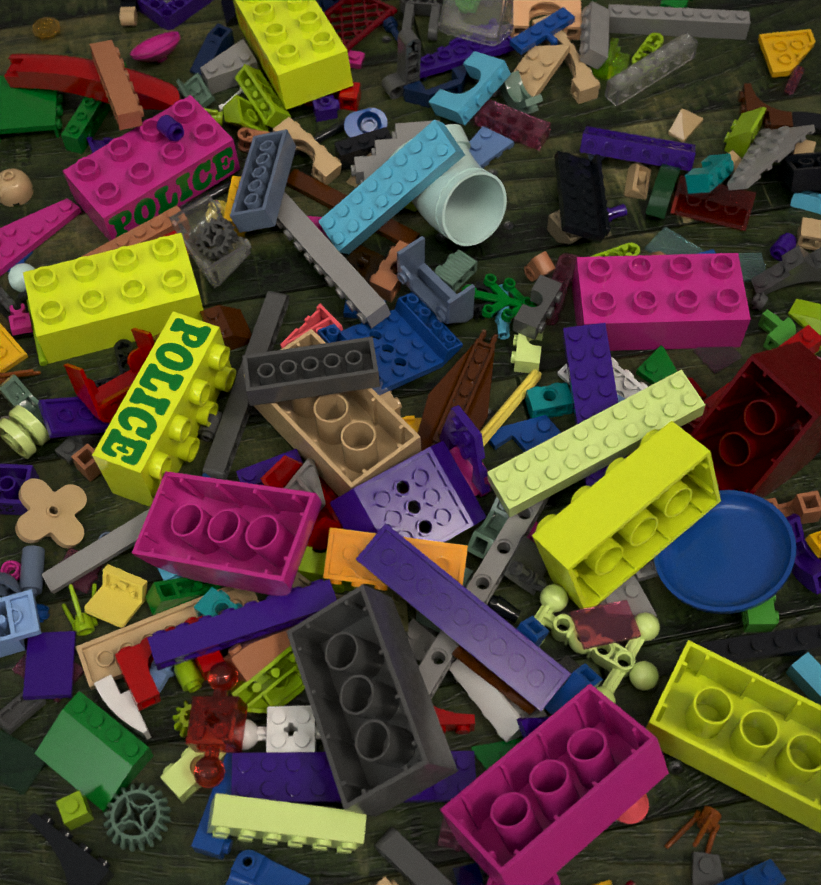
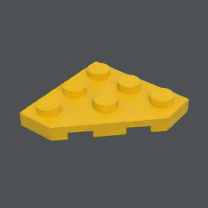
M811 29L759 34L758 37L771 77L789 76L811 51L816 42Z

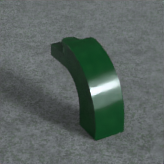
M662 164L645 214L665 218L674 188L680 177L681 168Z

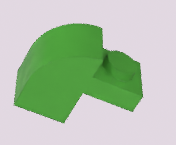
M768 309L762 313L758 326L769 333L763 345L767 350L777 348L796 334V326L790 317L782 321Z

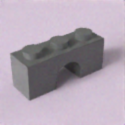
M540 275L532 287L530 298L531 302L539 306L529 307L522 304L514 318L513 331L534 340L538 333L542 334L546 326L545 321L547 318L551 319L555 310V304H559L562 300V283Z

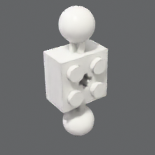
M310 705L267 707L266 727H257L249 719H240L234 722L229 730V740L235 748L248 750L254 747L258 741H266V753L317 752V739H321ZM295 731L293 736H289L288 733Z

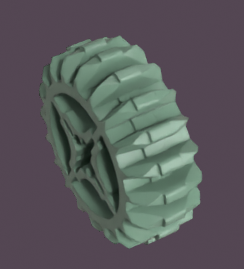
M141 783L137 789L135 784H131L130 791L123 787L121 789L123 795L119 797L118 794H114L113 797L116 802H108L107 806L111 811L104 812V816L109 819L104 822V826L110 828L106 834L109 837H113L112 842L115 845L120 843V848L123 850L129 845V850L134 852L138 845L139 849L144 851L146 843L150 847H154L152 840L157 838L161 841L163 838L159 834L160 831L168 832V828L164 823L171 822V818L167 816L171 812V808L166 806L169 802L166 797L162 798V791L158 790L155 792L153 785L146 789V785ZM145 799L153 803L138 806L134 801ZM127 806V813L123 818H121V822H119L120 815L123 809ZM133 809H135L137 813H140V821L142 823V826L139 824L138 821H136V814ZM156 812V819L149 829L148 821ZM137 828L142 834L131 836L124 834L123 831Z

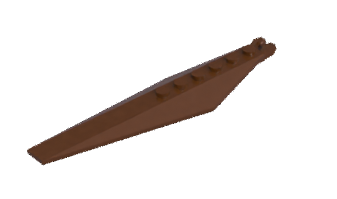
M482 329L475 343L429 393L417 433L421 436V451L441 442L439 436L451 408L459 405L477 429L481 430L488 417L494 352L498 334L494 333L489 344L483 341L486 338L487 330ZM404 482L401 494H405L408 491V487ZM424 521L423 525L420 527V529H419L420 531L423 529V527H424V525H425V523H426L425 521Z

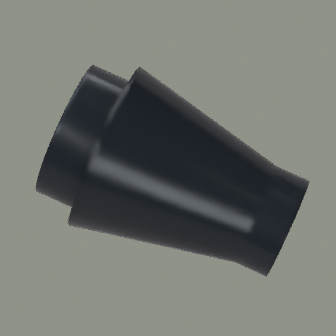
M493 594L488 604L503 619L514 623L521 613V610L514 607L500 595L496 596Z

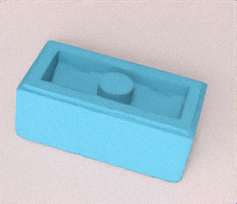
M809 190L793 193L790 206L821 214V194Z

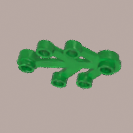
M490 273L486 274L483 283L495 294L478 291L475 287L474 300L477 298L495 302L493 305H484L481 313L486 318H491L494 313L507 306H514L515 308L512 310L509 308L504 309L501 314L503 321L511 322L522 304L529 307H537L536 303L530 301V297L523 296L516 289V282L512 278H506L502 287L504 290L509 291L514 298H510L496 283V276ZM471 284L464 286L461 291L469 287Z

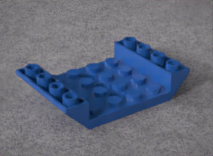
M414 292L399 297L395 309L390 311L391 315L373 328L367 323H360L341 331L335 324H332L317 331V334L325 343L372 336L377 337L373 338L380 387L372 389L379 396L442 368L463 346V343L444 323L437 319L436 315Z

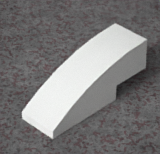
M112 675L94 683L106 705L126 727L147 740L152 738L129 690L121 694Z

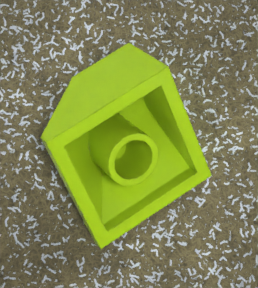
M235 95L223 107L224 120L228 124L240 129L246 127L268 131V126L264 124L250 101Z

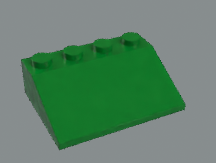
M80 691L62 709L34 753L78 791L80 790L87 799L103 812L108 810V802H115L113 795L118 794L120 796L122 793L121 789L123 787L126 789L154 756L146 744Z

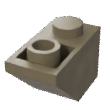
M560 210L549 215L547 231L558 243L571 244L583 238L562 231Z

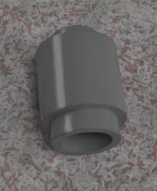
M218 411L216 416L209 414L208 422L211 423L210 427L200 425L198 434L202 440L206 442L214 440L223 415L221 412Z

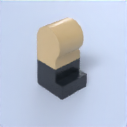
M120 0L121 26H137L139 9L137 0Z

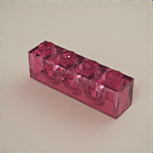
M488 99L475 114L474 125L480 128L484 126L504 137L540 151L549 137L551 123Z

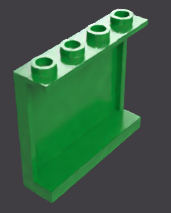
M4 75L0 76V142L1 134L54 130L56 137L60 138V130L63 129L60 116H63L61 105L64 102L63 93L48 89L11 88Z

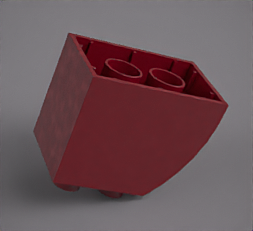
M800 341L752 354L690 435L711 452L719 490L743 491L764 498L805 467L821 450V360Z

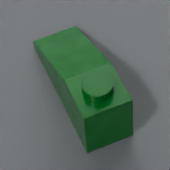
M185 577L153 582L146 595V600L152 615H156L204 596L211 587L219 590L221 586Z

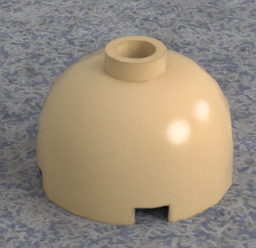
M15 168L0 172L1 204L14 207L13 204L19 203L22 205L30 200L33 195V185L27 174Z

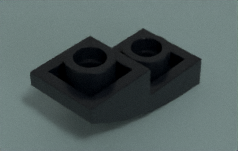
M812 112L792 113L793 127L814 125L815 132L811 135H821V114Z

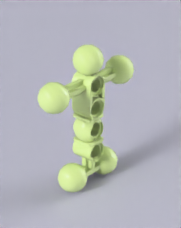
M551 584L541 591V607L534 617L543 626L551 629V634L555 640L564 642L565 645L569 643L570 648L575 653L587 654V658L591 657L597 665L610 672L602 686L596 688L616 704L614 692L623 677L629 676L631 684L636 689L645 691L656 686L659 680L657 668L647 661L635 663V657L644 642L653 640L659 634L660 625L658 619L653 614L647 612L639 613L632 619L631 631L633 634L624 648L608 638H601L600 634L596 636L595 631L589 626H578L579 622H574L569 615H553V613L562 611L568 604V594L562 586ZM564 625L568 630L561 631L557 626ZM585 637L588 642L582 643L577 638ZM603 648L608 654L602 655L597 649ZM618 661H626L629 666L622 667Z

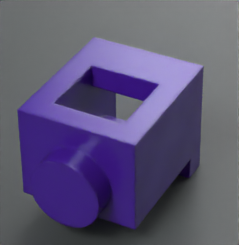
M333 95L312 100L316 122L338 118L337 110H340L338 99L334 100Z

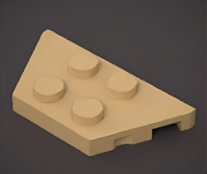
M570 45L535 46L528 50L513 72L519 71L522 83L531 96L539 95L570 52Z

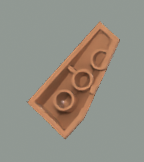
M292 627L233 645L228 650L229 654L223 658L226 662L230 678L248 682L291 645L286 631Z

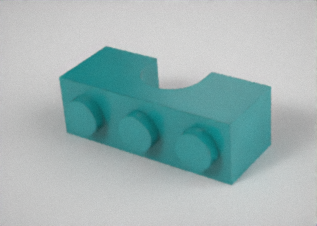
M731 154L709 155L701 161L702 168H693L685 175L688 194L710 193L733 173L734 162L731 160Z

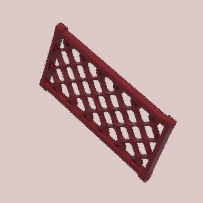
M340 0L323 13L330 24L332 22H341V24L332 25L334 30H342L337 35L342 37L341 41L349 52L380 26L386 18L394 16L398 11L396 7L380 0ZM356 3H364L362 6H354ZM344 4L352 5L349 8H341ZM368 9H377L375 12H366ZM355 11H365L362 14H354ZM352 12V15L342 16L343 13ZM333 13L340 14L339 17H330ZM373 16H377V17H378V18H377L376 20H374V21H373V20H367L368 17H373ZM365 18V21L355 22V19ZM345 20H353L352 23L343 24ZM358 26H366L364 30L355 29ZM345 28H354L352 31H343ZM345 36H355L352 40L344 39Z

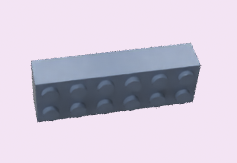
M287 129L253 136L230 213V217L240 233L270 228L276 224L296 145Z

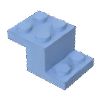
M32 589L0 598L1 658L25 651L24 639L42 634L35 594Z

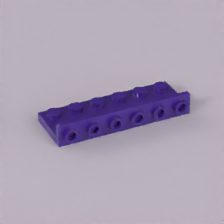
M586 126L582 136L580 152L657 166L667 164L681 168V170L691 171L696 147L695 144Z

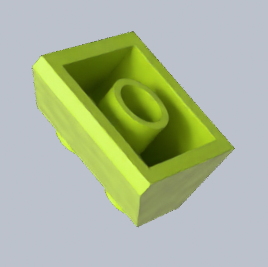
M761 107L742 113L738 120L735 119L731 126L732 132H727L724 143H726L724 151L731 152L733 150L739 157L743 158L760 131L767 108Z

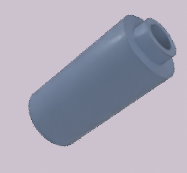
M40 546L24 547L21 558L19 583L21 592L32 589L35 597L42 593L43 576L41 574L44 573L45 549Z

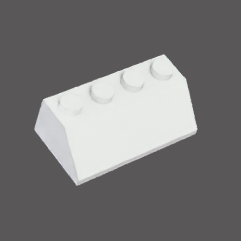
M458 659L449 668L454 679L462 685L469 698L476 703L483 716L491 722L497 734L505 742L519 738L522 735L516 719L547 716L543 710L541 712L537 710L529 715Z

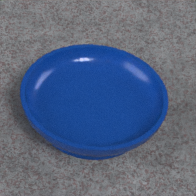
M719 490L721 502L655 556L654 563L664 585L681 602L704 612L730 614L755 608L768 601L781 590L794 566L796 540L787 518L769 501L743 491Z

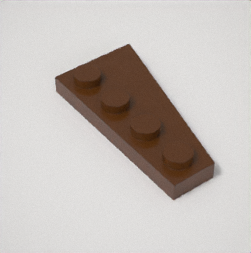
M461 646L452 652L454 657L526 713L531 715L538 710Z

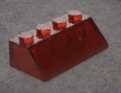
M681 174L670 213L746 231L756 192L747 189L729 190L728 185L720 183L710 193L688 194L685 175Z

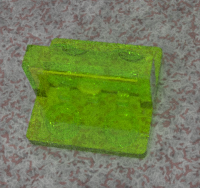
M618 38L611 39L608 59L598 70L591 67L594 77L621 82L625 81L630 54L620 53L621 47L618 46Z

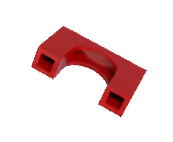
M203 616L191 617L184 623L192 624L198 622V619ZM173 626V627H169V628H167V629H165V630H166V632H167V631H170V630L175 629V627H174V626ZM148 637L135 646H126L115 654V659L138 711L160 702L159 691L150 674V667L154 658ZM220 650L194 659L204 681L226 671V662Z

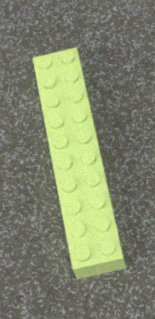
M681 369L488 471V482L508 516L512 517L610 465L615 459L625 457L639 448L642 438L649 431L654 429L661 430L670 421L681 427L702 416L705 403Z

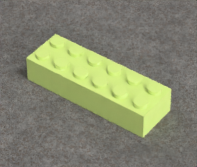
M216 793L211 802L207 833H213L212 837L218 839H227L228 835L238 836L237 840L242 842H252L254 838L262 839V843L267 845H277L279 841L287 842V846L292 848H302L303 845H311L312 849L317 851H327V848H336L337 853L351 854L352 851H355L364 844L366 814L346 811L344 809Z

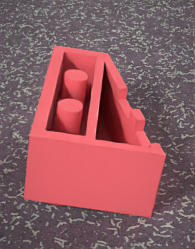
M320 303L316 307L317 310L311 316L308 315L304 319L305 323L299 329L296 328L280 346L281 349L310 329L317 334L319 329L335 324L341 331L343 327Z

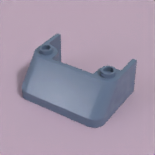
M423 236L397 252L398 280L412 290L436 314L440 322L446 324L466 323L473 318L475 286L471 284L456 294L425 264V238Z

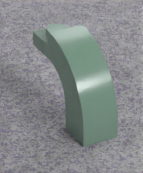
M519 71L512 72L499 87L505 102L512 112L518 116H525L538 111L537 103L543 101L541 94L531 96L526 91Z
M12 374L0 385V393L6 398L12 409L16 405L24 407L46 428L38 407L39 400L30 393L16 375Z
M496 497L485 521L478 529L474 530L468 544L467 551L482 559L485 558L509 518L498 497Z

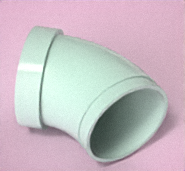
M449 124L445 126L465 153V156L411 202L424 219L443 236L458 245L472 246L489 238L500 225L506 210V191L500 179L484 170L473 158L469 151L471 144L462 126ZM407 141V142L404 143L402 146H400V147L390 156V158H391L395 153H397L403 146H405L409 141Z

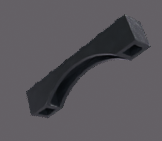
M821 624L702 642L697 645L738 665L772 657L803 656L807 652L813 657L821 656Z

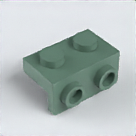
M199 73L195 74L186 83L179 79L176 81L179 86V93L184 98L191 95L203 108H206L215 100Z

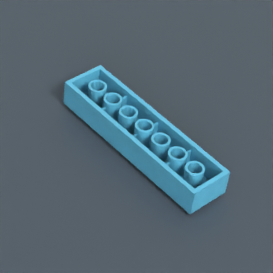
M434 119L318 222L335 248L340 253L350 254L463 158L465 153L445 124Z

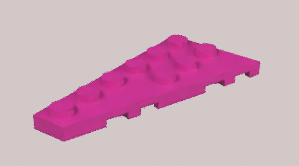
M66 198L1 227L0 276L81 213L80 207Z

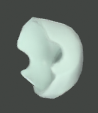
M20 263L12 267L8 274L10 286L16 291H25L26 286L23 272L34 270L35 268L27 263Z

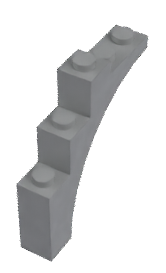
M432 121L395 123L392 139L375 140V148H371L372 156L354 157V165H351V176H355L356 184H361L400 146L414 138Z

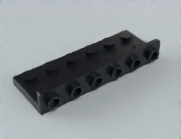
M557 150L554 158L562 231L601 243L604 237L610 233L611 226L609 225V212L607 211L600 155L595 154L592 161H589L586 158H580L568 152Z

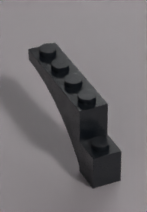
M34 812L27 820L50 843L59 858L68 885H107L114 876L109 870L111 867L110 863L100 856L97 860L90 855L92 850L84 843L80 842L79 845H76L71 840L74 836L64 828H61L60 831L54 828L55 822L46 814L40 817Z

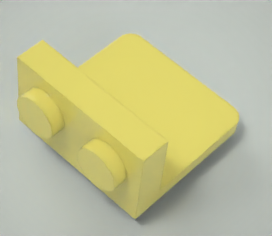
M107 564L103 569V584L85 605V613L117 627H124L146 601L147 580Z

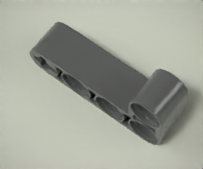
M410 27L402 29L398 34L397 72L386 76L381 83L391 99L404 96L403 86L420 81L421 41Z

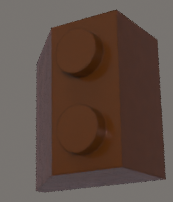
M216 305L200 311L203 322L220 327L224 344L230 348V351L249 344L252 333L240 309Z

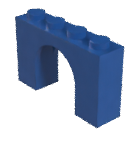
M533 616L522 621L517 627L519 632L538 647L550 632ZM586 663L574 670L566 683L559 688L545 706V709L553 715L587 685L591 684L597 688L603 679Z

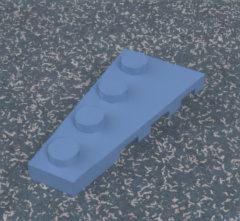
M483 126L470 141L471 148L469 151L476 162L484 168L493 158L500 157L507 148L511 149L514 146V141Z

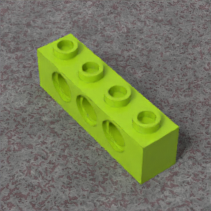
M244 64L235 76V79L264 124L275 128L288 117L291 118L259 69Z

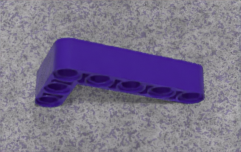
M137 0V4L142 14L163 29L172 30L214 0H171L168 3L163 0Z

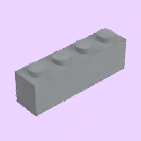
M591 1L588 7L585 6L581 13V46L579 52L581 62L598 70L608 59L610 10Z

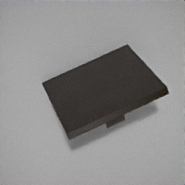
M359 245L346 260L369 284L371 276L377 273L382 260H386L387 257Z

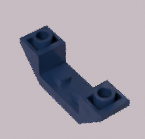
M461 65L452 69V81L428 90L424 88L420 81L403 86L404 101L430 108L429 100L439 89L454 94L463 93L469 80V74L465 66Z

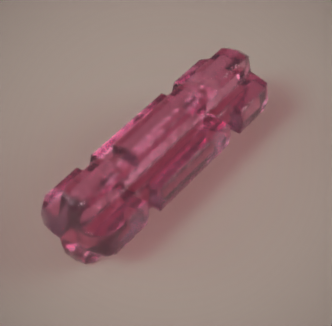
M797 65L794 68V72L785 87V93L789 95L794 93L805 70L804 67Z

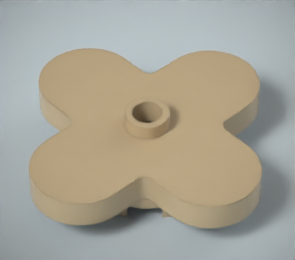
M40 479L25 481L19 490V499L28 511L18 519L15 525L17 536L26 543H36L44 537H51L63 548L76 547L84 537V528L75 517L87 502L83 489L77 485L69 484L54 492Z

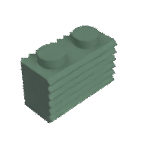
M458 249L455 254L451 253L442 266L439 265L434 273L456 292L477 271L478 261Z

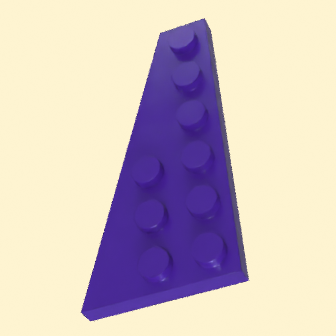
M494 16L490 18V22L487 24L481 23L478 25V29L474 31L469 30L451 40L448 46L437 48L436 53L421 57L420 78H426L430 75L461 66L474 51L492 57L514 51L515 49L510 46V39L512 38Z

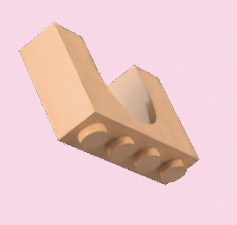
M511 0V38L528 29L529 21L539 15L553 14L564 7L575 16V22L562 31L567 34L569 40H580V26L582 23L581 0Z

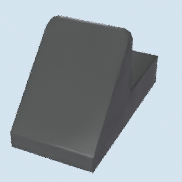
M95 433L69 436L55 449V452L72 466L74 462L71 456L86 444L92 447L101 438V435Z

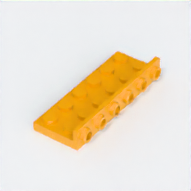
M330 527L323 578L330 579L331 584L342 585V581H349L353 587L371 584L374 585L376 590L387 591V585L356 561V558L377 533ZM403 537L463 585L468 545Z

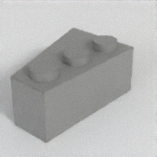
M242 39L200 68L202 78L211 93L214 94L239 85L235 76L244 64L258 69V64L245 40Z

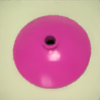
M171 31L151 37L137 45L130 55L136 61L163 62L167 59L166 56L171 54L178 45L181 38L180 34L176 31Z

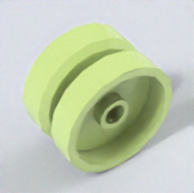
M16 405L9 411V419L2 418L0 420V437L25 459H29L36 453V445L43 446L50 439L47 429L43 424L20 405Z

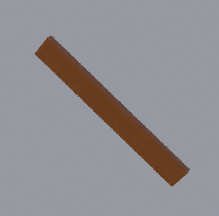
M297 169L291 172L286 186L330 209H333L347 196ZM393 219L387 221L375 232L396 244L399 240L410 244L420 238V233Z

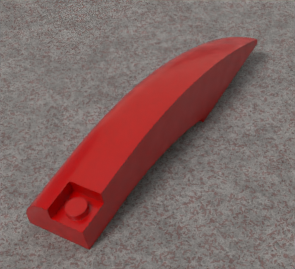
M14 53L8 57L11 65L4 78L11 88L57 90L109 104L92 59L65 55ZM129 68L124 69L128 71L134 91L137 93L139 99L138 106L142 105L143 109L166 110L173 106L175 102L181 100L180 94L174 85Z

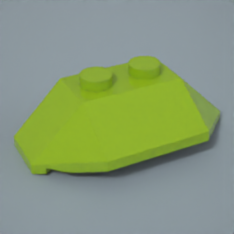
M291 645L248 682L238 681L232 689L231 695L244 712L267 713V707L285 706L305 689Z

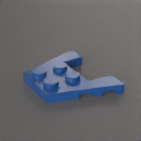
M546 415L500 427L488 443L496 450L513 439L522 451L526 452L562 432Z

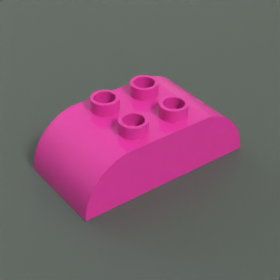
M165 471L132 554L153 566L191 580L273 596L288 595L293 586L322 502L319 496L313 492Z

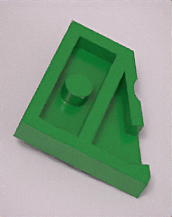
M660 345L637 369L636 374L653 385L676 373L677 370L664 347Z

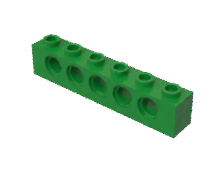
M84 97L61 134L66 150L83 155L89 145L87 137H94L111 109L110 104Z

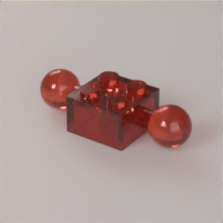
M218 662L208 672V683L214 690L213 696H193L185 744L194 752L205 753L204 757L197 761L193 770L195 781L203 788H214L225 777V766L219 759V753H242L248 705L239 696H228V691L232 690L238 682V671L234 665L228 662Z

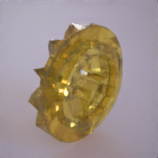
M44 17L38 19L33 24L32 31L35 37H39L41 40L44 38L49 39V37H55V34L60 33L59 29L61 26L57 19Z

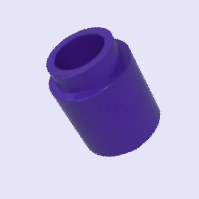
M163 115L159 118L157 130L171 141L182 139L184 129L178 121L170 115Z
M791 233L780 235L770 248L772 257L782 261L781 256L796 247V237Z

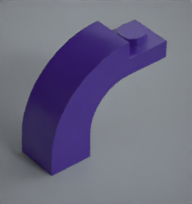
M793 513L786 517L792 527L796 540V557L792 573L804 587L818 595L821 593V560L815 556L805 541L800 516Z

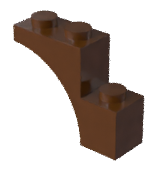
M744 83L742 91L738 93V102H741L740 116L742 113L765 107L767 109L762 121L763 129L769 128L774 130L783 126L793 127L792 113L790 111H782L768 106L756 96L751 84Z

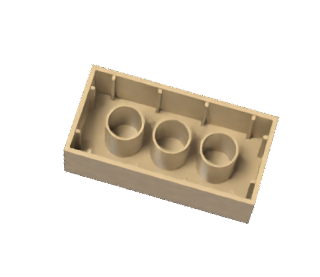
M310 329L281 350L324 344L325 342ZM372 388L254 405L294 449L298 450L299 455L305 461L307 459L315 461L318 475L339 497L421 452V436Z

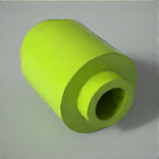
M195 660L173 665L175 668L174 674L183 691L193 693L202 687L201 684L204 682V678Z

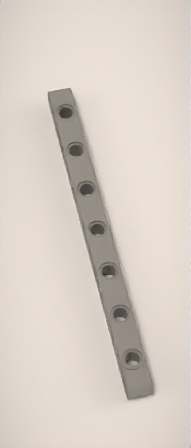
M550 497L507 519L466 587L486 605L503 579V573L522 535L528 536ZM520 516L527 517L528 519H521ZM504 550L508 553L502 554L499 551ZM484 585L487 589H479L477 586ZM441 630L419 665V670L430 699L434 696L456 658L452 655V652L460 646ZM434 659H441L443 663L435 664L432 661Z

